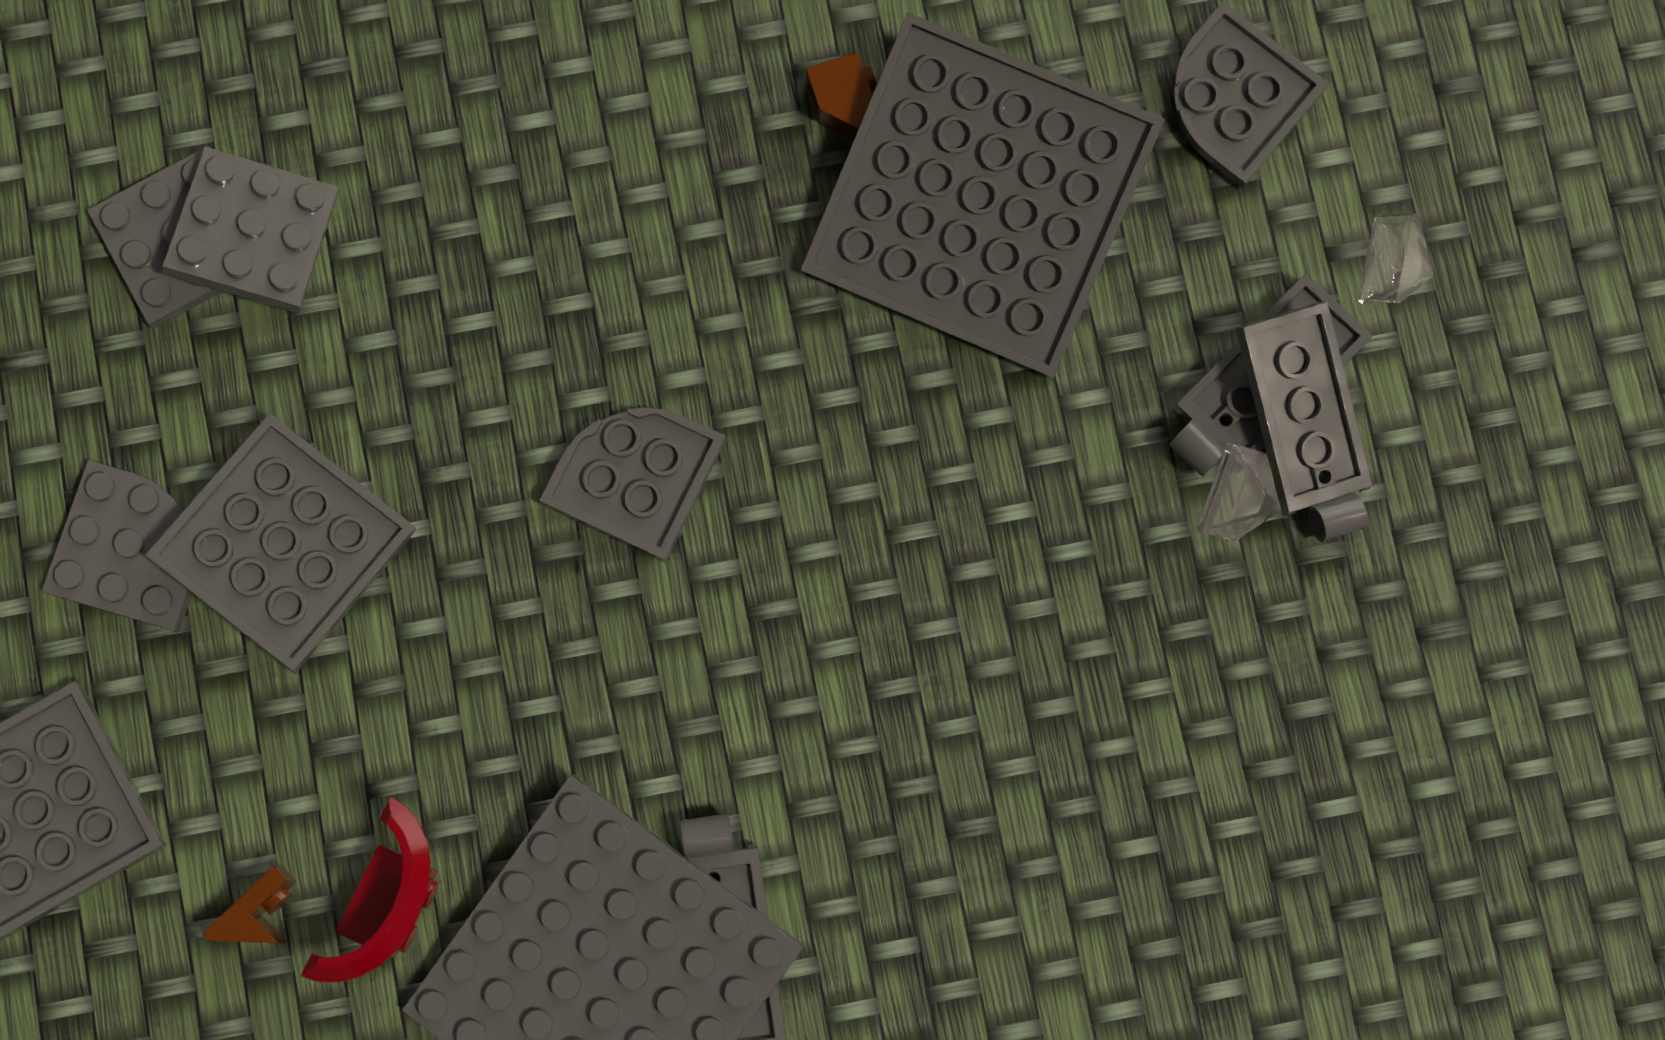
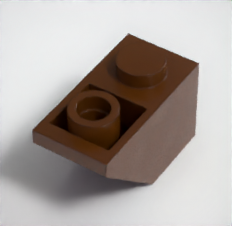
M858 52L806 68L807 86L819 123L853 141L873 96L872 93L877 86L871 66L863 67Z

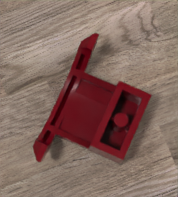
M391 797L388 800L379 819L387 824L394 833L401 852L385 845H378L335 933L362 946L337 957H321L311 954L301 977L316 982H343L362 977L381 966L388 958H395L398 951L405 953L412 943L417 932L415 923L418 920L422 907L428 908L438 890L439 883L434 881L438 870L431 867L428 841L420 823L406 806Z

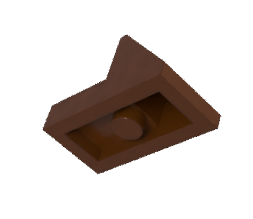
M273 866L206 929L202 935L208 941L286 943L285 939L262 914L266 911L269 914H273L280 909L292 896L288 890L297 881L285 868Z

